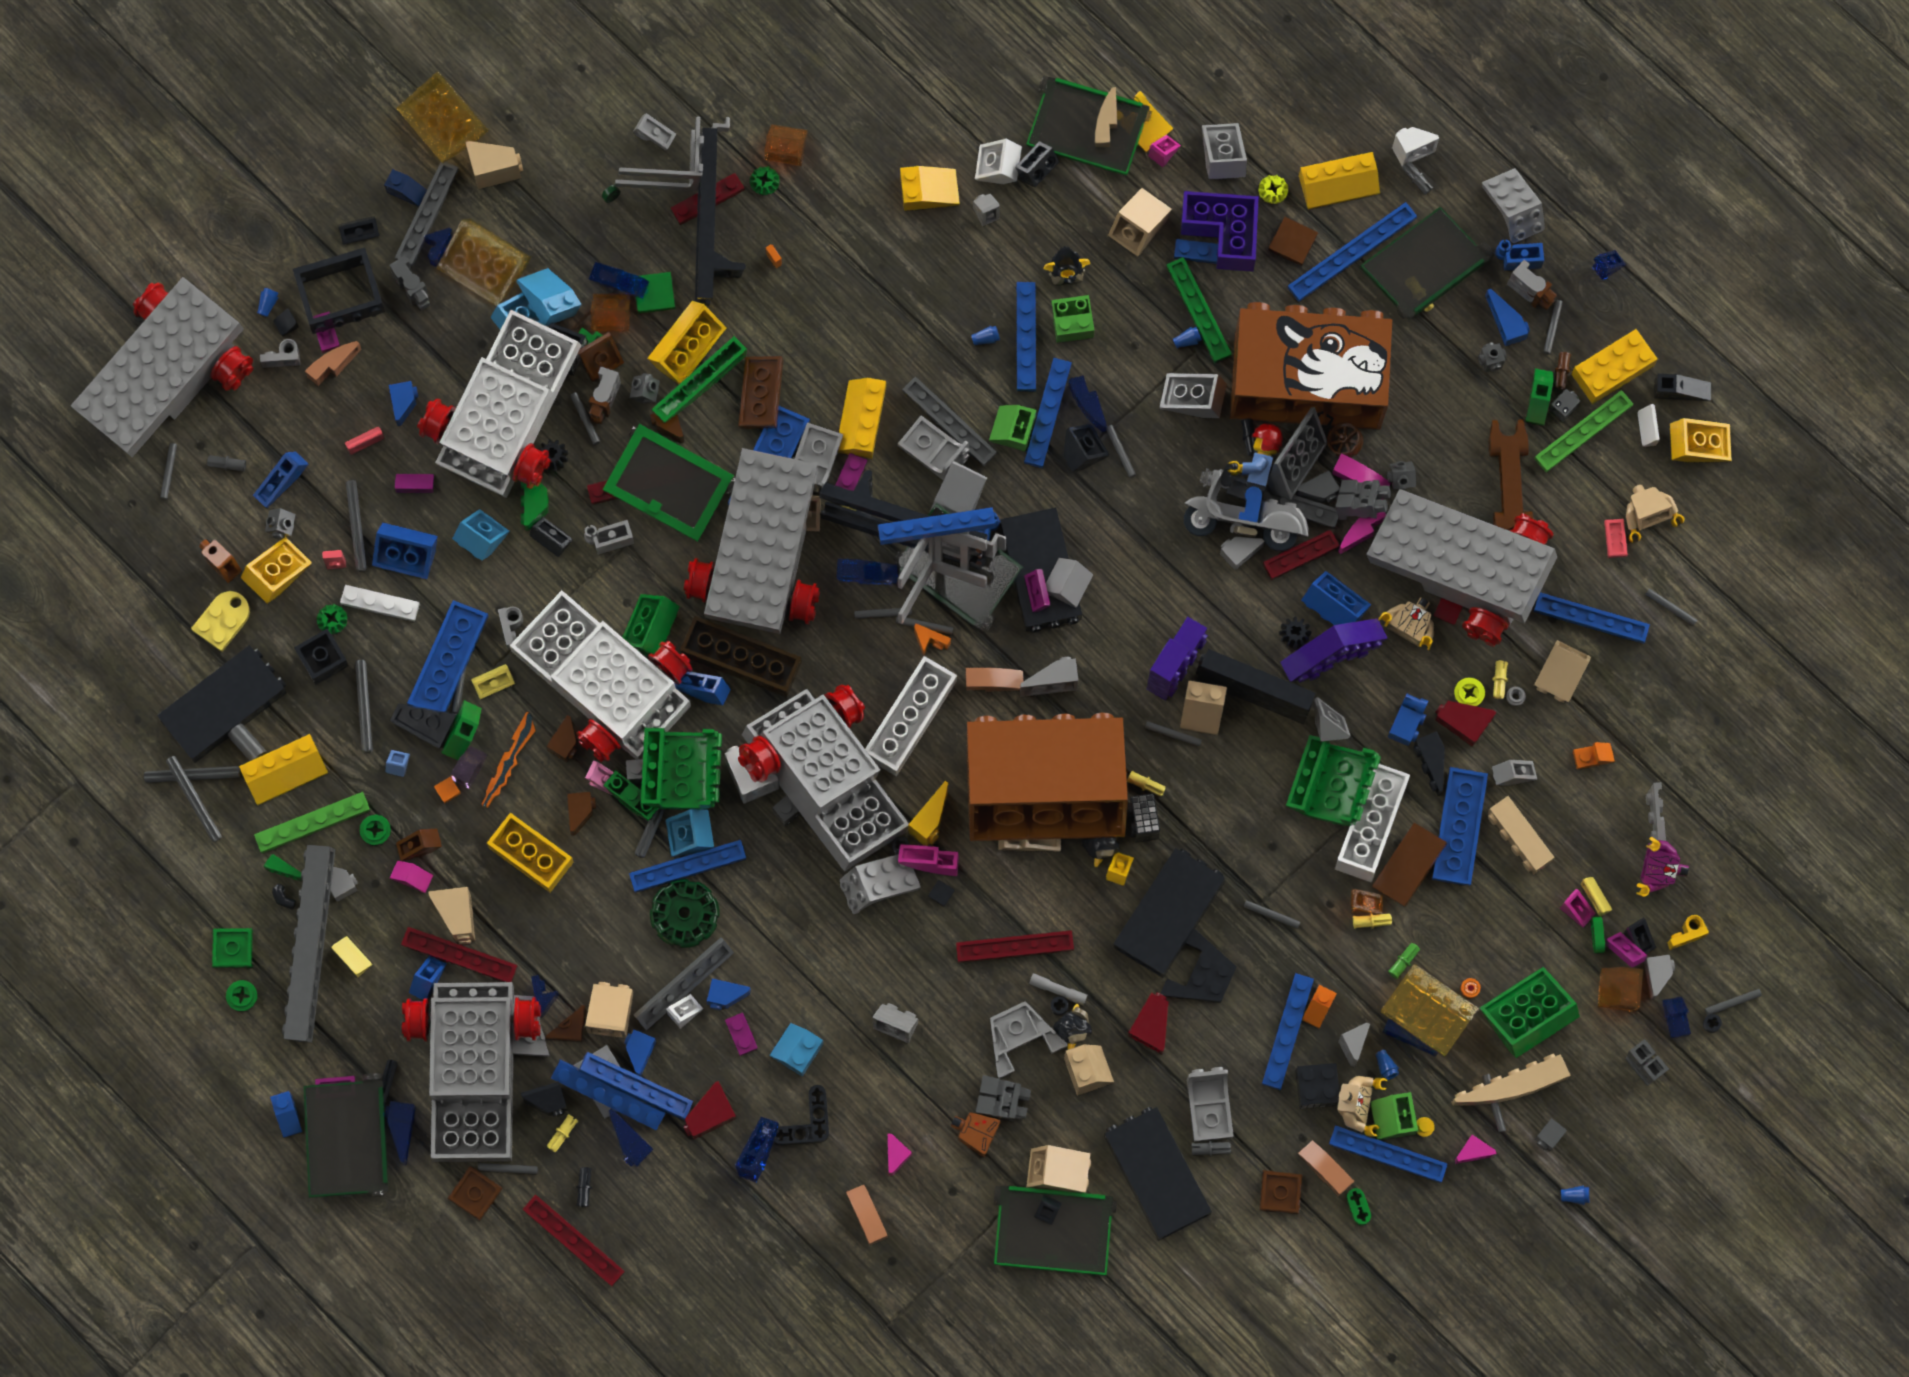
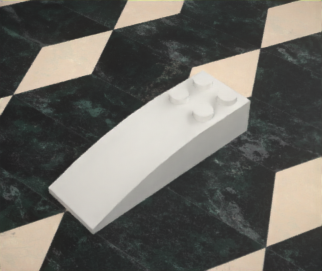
M1381 764L1378 765L1376 770H1373L1376 774L1372 786L1367 788L1370 792L1366 804L1361 806L1364 808L1361 819L1356 822V825L1350 826L1335 870L1372 882L1410 777V774Z

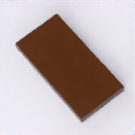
M782 356L745 357L738 425L740 429L777 428L783 367Z
M1413 823L1372 885V888L1401 906L1406 907L1447 845V842L1418 824Z

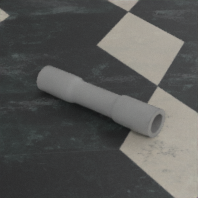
M1034 973L1029 982L1030 985L1048 990L1080 1005H1084L1087 994L1069 989Z

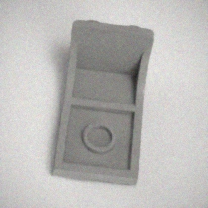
M1515 168L1482 182V188L1500 210L1506 221L1512 243L1521 241L1545 229L1542 202Z
M923 416L918 418L898 443V447L942 480L945 479L953 461L964 464L969 458V442L958 443Z
M807 423L795 459L817 464L818 472L813 492L819 493L825 482L827 483L843 434Z
M898 854L855 866L840 879V887L847 898L848 907L853 914H857L867 906L878 901L920 889L921 886L914 869L899 864Z
M1215 1067L1208 1072H1204L1203 1069L1192 1070V1073L1187 1077L1194 1142L1234 1137L1227 1084L1228 1070H1223V1067Z

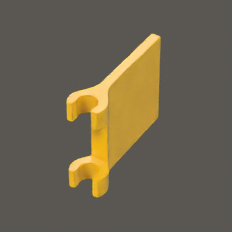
M1139 91L1135 95L1134 101L1141 102L1143 106L1150 108L1138 145L1147 153L1151 144L1170 133L1173 127L1149 103L1145 95ZM1117 110V124L1130 136L1138 114L1132 112L1125 118Z

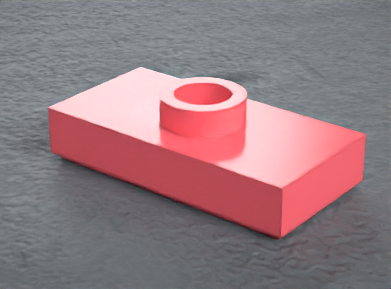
M1624 519L1605 520L1608 558L1627 557Z
M342 550L322 552L327 569L346 568V560Z

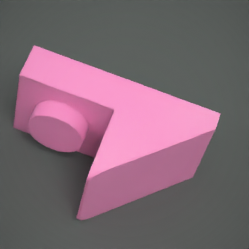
M593 761L585 778L590 781L591 786L611 794L603 785L614 772L599 762Z

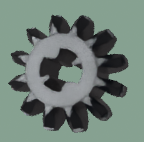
M549 439L548 445L542 442V448H538L540 451H549L548 458L551 459V462L546 471L553 467V470L556 472L557 466L563 468L562 462H568L566 457L569 454L568 450H564L565 444L559 445V440L552 444L551 439ZM551 453H554V458L550 457Z
M1296 616L1293 618V622L1287 618L1286 624H1281L1282 630L1279 631V635L1283 636L1281 642L1287 641V648L1292 644L1293 649L1296 650L1298 645L1303 647L1305 645L1304 642L1309 643L1310 638L1308 636H1311L1312 631L1307 630L1310 627L1309 624L1303 625V618L1300 622L1297 621ZM1292 630L1299 632L1298 636L1296 634L1292 635Z

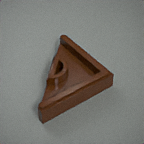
M581 1005L578 1010L562 1021L554 1030L546 1035L545 1039L582 1042L585 1005Z

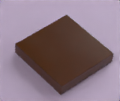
M1284 217L1268 250L1302 266L1318 232Z
M609 332L584 346L578 352V356L592 382L599 378L598 372L600 367L613 370L624 364Z
M470 1166L447 1199L481 1221L503 1188Z
M1263 1170L1259 1210L1299 1214L1302 1174Z

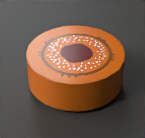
M1473 978L1464 980L1460 987L1462 995L1469 999L1475 998L1481 989L1479 982Z

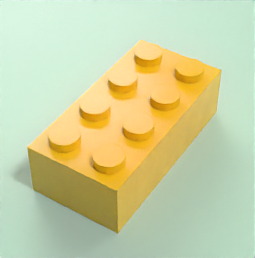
M1635 329L1575 366L1571 375L1590 402L1594 404L1654 367L1658 359L1638 330Z
M512 813L506 817L487 842L490 850L549 893H551L574 863L570 855Z

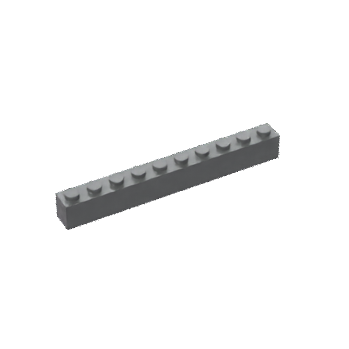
M307 845V850L304 851L305 868L301 873L303 884L299 891V899L301 901L300 908L297 909L296 913L298 926L294 930L296 942L292 948L293 966L290 967L289 971L291 983L287 988L288 1005L285 1006L286 1024L282 1028L284 1039L289 1041L312 1043L336 850L328 846Z

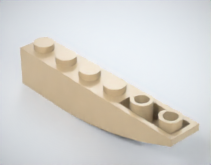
M1551 1054L1544 1057L1543 1062L1537 1064V1061L1527 1064L1524 1070L1520 1071L1517 1068L1510 1071L1507 1077H1495L1490 1080L1491 1083L1484 1086L1483 1083L1473 1087V1091L1466 1093V1091L1457 1093L1452 1104L1453 1106L1482 1105L1513 1100L1562 1082L1571 1075L1561 1054L1557 1056Z

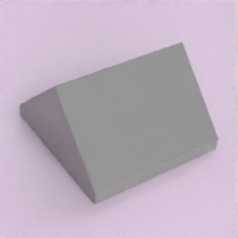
M1059 558L1046 582L1048 595L1077 608L1093 574L1076 560Z
M1316 697L1314 699L1315 724L1320 740L1348 739L1350 733L1345 718Z
M1369 1023L1362 1024L1342 1034L1338 1041L1352 1067H1355L1358 1062L1370 1026Z

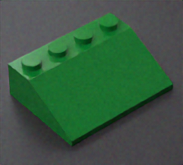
M1544 967L1480 1007V1011L1515 1058L1580 1017L1577 1003Z

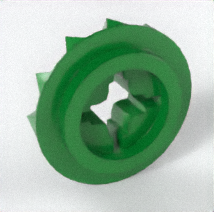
M760 166L750 176L751 188L760 195H769L775 192L779 186V175L776 170L769 166ZM767 174V179L770 181H766L764 186H762V180H760V178H764V176Z
M335 604L325 605L324 608L319 610L316 617L318 627L322 631L328 628L331 634L341 632L347 624L345 610ZM336 614L335 619L338 623L333 621L328 623L329 619L326 615L333 616Z
M370 815L360 825L362 839L373 846L383 844V842L388 840L391 833L388 820L381 815ZM377 823L378 829H380L381 831L377 832V835H375L374 838L373 832H371L370 830L374 829V826H376Z
M245 980L232 983L226 992L228 1005L239 1012L248 1011L255 1005L257 1000L256 988L252 983ZM244 990V994L248 997L243 998V1001L240 1002V999L234 995L241 994V991Z

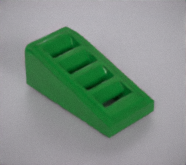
M271 854L263 866L269 872L302 881V872L274 854Z

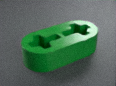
M1591 917L1593 952L1605 953L1602 917Z
M1353 1188L1348 1192L1346 1200L1354 1222L1357 1225L1363 1226L1370 1221L1371 1212L1363 1191ZM1353 1193L1361 1196L1358 1199V1206L1355 1200L1350 1199L1353 1196ZM1359 1208H1361L1363 1214H1367L1365 1221L1357 1218Z

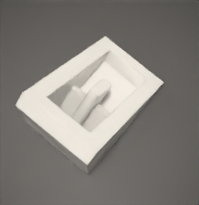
M690 994L669 1006L666 1010L670 1018L681 1029L700 1013L703 1008Z

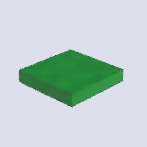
M671 272L633 276L638 314L675 309Z
M213 929L212 968H252L253 929Z

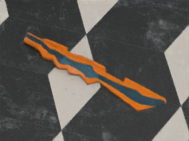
M529 712L525 713L512 737V740L515 741L510 751L504 752L497 767L496 776L491 778L486 790V797L482 802L484 807L488 808L491 801L500 795L501 788L507 785V779L511 777V769L518 764L516 760L517 754L536 732Z

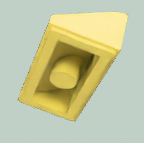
M506 664L471 679L480 699L515 684Z
M1593 877L1583 879L1581 886L1598 915L1601 917L1610 912L1612 908Z
M347 936L331 947L357 977L373 965Z

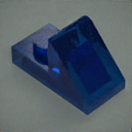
M451 228L424 236L425 242L434 246L428 253L432 266L438 267L454 236Z
M1613 250L1597 255L1593 259L1596 263L1592 267L1600 278L1604 280L1623 268L1626 263L1617 251Z
M539 975L531 976L536 1001H539V1005H541V1017L539 1018H542L555 1002L559 993L554 991L543 994L546 991L545 981L540 980Z
M1677 997L1662 1000L1670 1037L1677 1038L1690 1035L1691 1031L1687 1018L1689 1010L1683 998Z

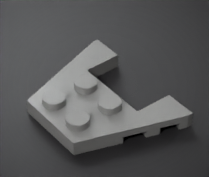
M1026 1001L990 1018L998 1079L1015 1072L1007 1053L1043 1036L1051 1054L1068 1046Z

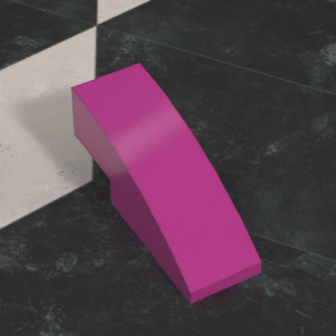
M1342 453L1332 472L1333 475L1343 480H1358V482L1379 480L1380 486H1390L1391 482L1388 483V480L1375 471Z
M1378 513L1377 518L1360 517L1345 535L1340 545L1339 553L1342 554L1373 537V527L1384 521L1386 513Z
M900 844L899 864L925 872L957 876L958 852L939 851V847Z

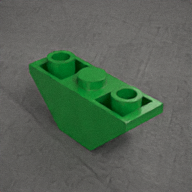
M1534 369L1525 422L1544 426L1553 386L1552 371Z
M521 482V488H524V495H521V507H524V513H521V525H524L525 531H530L532 526L548 513L549 494L547 488L542 483L538 487L534 486L532 489H529L527 484Z
M465 700L463 701L442 754L460 761L479 725L482 708Z
M616 770L603 785L621 804L634 814L648 821L659 809L641 804V790Z

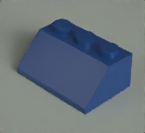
M382 523L376 533L372 566L428 579L436 552L438 536Z
M1327 571L1311 584L1301 599L1308 608L1315 610L1324 620L1331 622L1333 625L1358 622L1371 606L1369 602Z

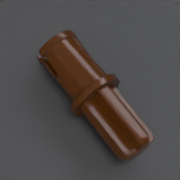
M1567 352L1559 353L1558 366L1555 368L1556 378L1554 387L1558 390L1565 389L1567 374L1570 373L1569 363L1571 354Z

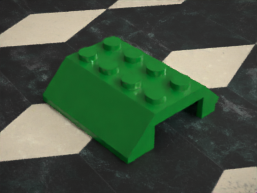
M645 728L641 804L660 809L703 810L714 807L715 803L719 802L720 789L715 788V786L720 785V769H716V767L721 766V751L717 750V748L722 747V734L714 729H703L702 733L665 732L664 728Z
M1309 735L1286 807L1309 818L1342 826L1356 825V822L1360 821L1364 810L1361 806L1366 804L1370 792L1367 788L1372 786L1376 774L1373 770L1378 768L1381 756L1371 749L1363 748L1361 752L1332 745L1329 741H1321L1320 737Z

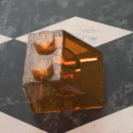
M771 124L764 151L765 160L802 166L808 130Z
M593 294L591 330L605 332L607 330H615L616 332L629 331L631 294Z
M1629 967L1601 968L1598 1007L1637 1012L1641 1001L1643 969Z

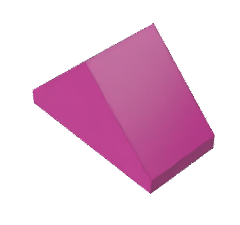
M1165 135L1151 144L1148 157L1164 167L1181 145L1168 135Z
M397 861L390 876L391 880L426 893L433 878L432 874L415 864Z
M1578 889L1573 891L1560 908L1583 928L1590 921L1591 917L1596 914Z
M888 1134L889 1176H893L912 1156V1152L894 1135Z
M1471 1135L1455 1159V1164L1494 1157L1496 1150L1474 1135Z

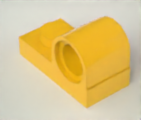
M1698 915L1689 916L1683 923L1684 934L1682 932L1673 934L1671 936L1672 939L1667 944L1669 949L1672 950L1706 937L1709 932L1703 919ZM1689 922H1695L1698 926V929H1691L1689 927Z

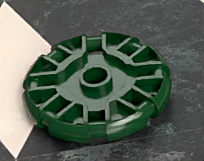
M689 879L675 880L670 882V885L667 887H662L652 900L653 906L649 913L652 928H655L658 932L657 936L671 946L679 945L680 948L695 947L700 945L699 942L710 938L717 928V918L720 917L719 904L717 899H714L712 896V891L698 881L696 883L691 882ZM687 889L694 890L693 895L686 893ZM675 891L677 896L671 899L669 894ZM705 898L708 903L702 906L699 900ZM661 905L666 906L665 912L659 911ZM681 909H689L690 915L687 918L680 917L679 911ZM704 914L710 916L709 922L703 920ZM667 921L669 926L664 929L662 923ZM699 928L701 933L694 936L693 932ZM676 931L683 933L682 938L675 937Z

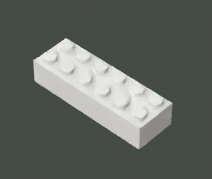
M923 657L865 748L878 766L895 776L898 775L957 682L956 674L929 658Z

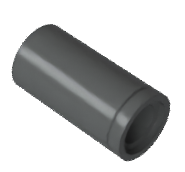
M242 723L235 726L228 733L230 740L249 761L267 754L264 747Z

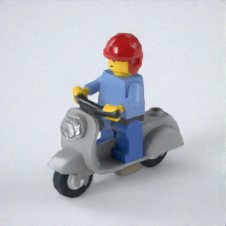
M1262 424L1252 434V438L1255 439L1253 448L1257 451V453H1254L1252 462L1239 464L1237 461H1231L1225 466L1224 470L1209 471L1206 468V472L1202 471L1200 483H1203V487L1211 486L1208 496H1196L1184 503L1189 506L1184 514V525L1191 534L1206 536L1215 529L1217 521L1233 524L1230 528L1231 533L1234 531L1237 535L1254 538L1257 536V530L1254 528L1264 530L1263 538L1266 545L1275 551L1290 549L1295 544L1297 536L1308 537L1307 521L1302 511L1296 508L1297 504L1285 502V505L1277 504V500L1266 499V502L1262 501L1261 504L1262 494L1265 492L1273 460L1271 456L1279 453L1283 441L1282 432L1277 426ZM1238 473L1249 475L1245 489L1246 507L1225 504L1216 500L1221 487L1228 489L1231 486L1232 479L1230 475L1236 476Z

